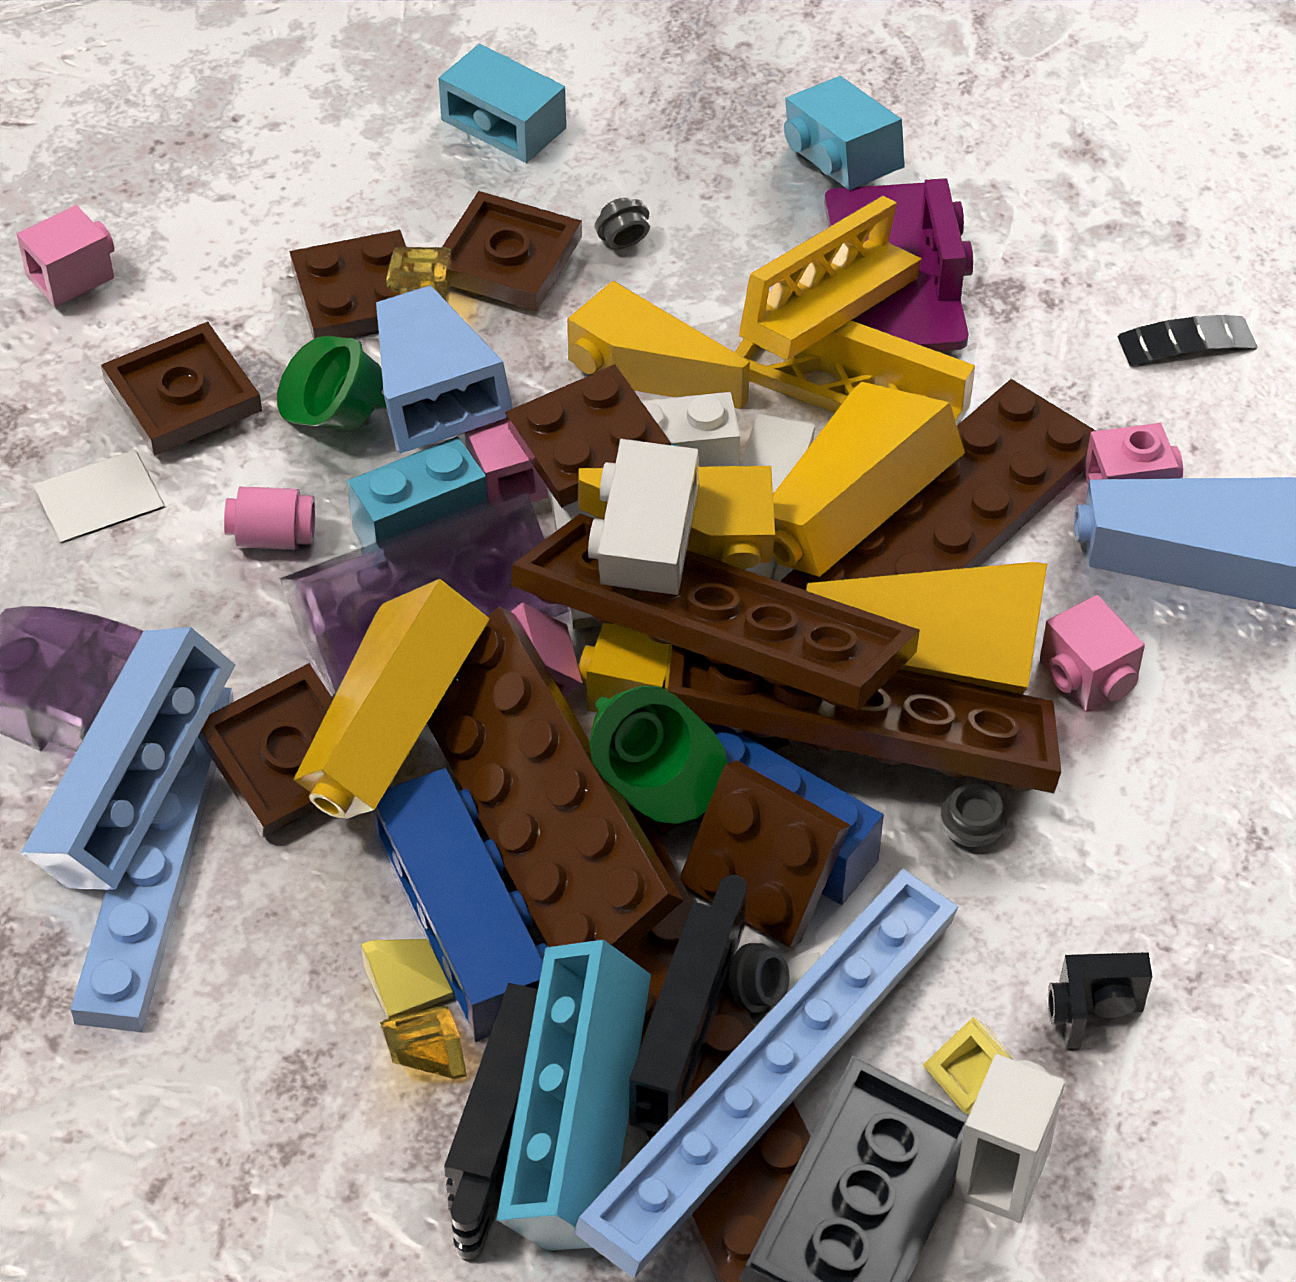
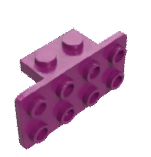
M927 179L924 183L862 186L852 190L846 188L828 190L825 193L824 206L829 227L881 196L897 202L889 243L922 258L916 280L851 321L935 351H951L965 348L968 344L969 333L961 295L964 276H970L973 273V250L970 241H962L961 239L964 231L963 207L961 201L952 200L948 179Z

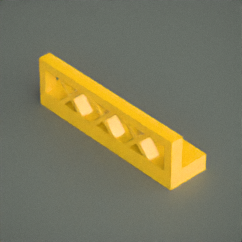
M881 196L750 273L739 336L788 361L916 280L922 258L889 243L897 202ZM774 285L771 292L769 293L770 287Z
M849 321L788 361L782 358L783 362L765 366L750 360L758 348H764L746 339H743L735 350V353L750 361L749 382L833 413L837 411L854 387L861 382L950 402L956 425L961 422L971 403L975 365L854 321ZM821 370L832 374L836 382L817 385L806 381L803 374Z

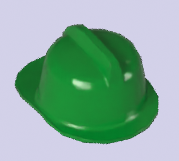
M334 336L314 338L299 349L283 372L277 390V408L282 418L294 424L323 426L342 432L355 431L368 420L374 410H387L385 397L382 393V368L363 351L361 342L354 338Z
M642 685L615 694L610 699L603 696L595 702L598 713L594 717L589 742L592 763L600 775L638 811L656 822L679 824L696 819L706 812L723 768L728 764L725 747L714 731L676 695L662 687Z

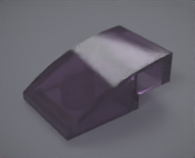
M47 606L6 608L0 614V734L41 752L49 742H52L76 753L141 637L143 630L105 617L71 609Z

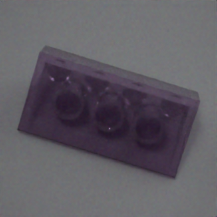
M529 493L503 494L279 578L299 635L332 695L342 683L380 606L387 601L438 579L444 581L487 617L498 606L511 612L522 602L551 617L569 612L567 606L543 602L536 595L511 587L512 564L545 540Z

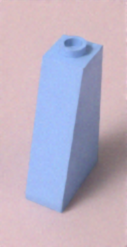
M431 285L376 302L384 397L395 446L400 454L506 419L505 412L513 409L504 362Z
M1296 477L1089 480L1085 505H1076L1074 512L1076 542L1086 543L1089 567L1296 609Z

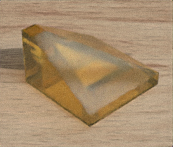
M394 248L386 280L387 288L399 294H404L431 285L449 304L451 248Z
M442 1005L384 1019L380 1022L381 1031L392 1063L452 1079L467 1077L460 1036L448 1006Z

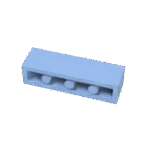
M192 627L144 630L21 853L68 889L116 890L236 664Z

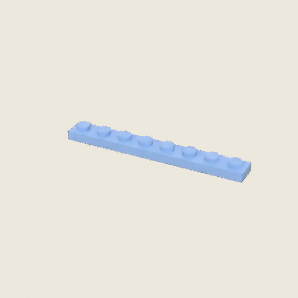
M902 869L579 1216L574 1234L632 1278H635L950 926L959 906Z

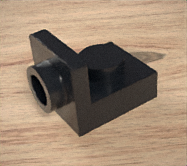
M1149 952L1065 955L1059 982L1049 983L1048 1010L1051 1024L1062 1025L1066 1049L1080 1048L1087 1022V1014H1097L1103 1018H1119L1132 1012H1143L1153 977Z

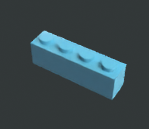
M605 940L545 948L496 1220L547 1251L593 1248L574 1234L578 1218L620 1172L629 1116V1078L639 1053L651 974Z

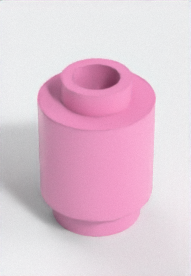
M240 486L237 498H227L225 502V535H235L237 548L297 550L298 544L312 545L315 533V497L300 495L299 489Z

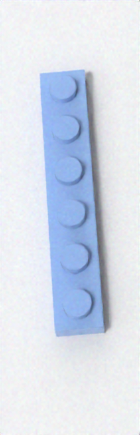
M223 688L210 714L234 702L232 688ZM198 737L116 890H106L70 1009L74 1024L135 1032L143 1031L217 768Z

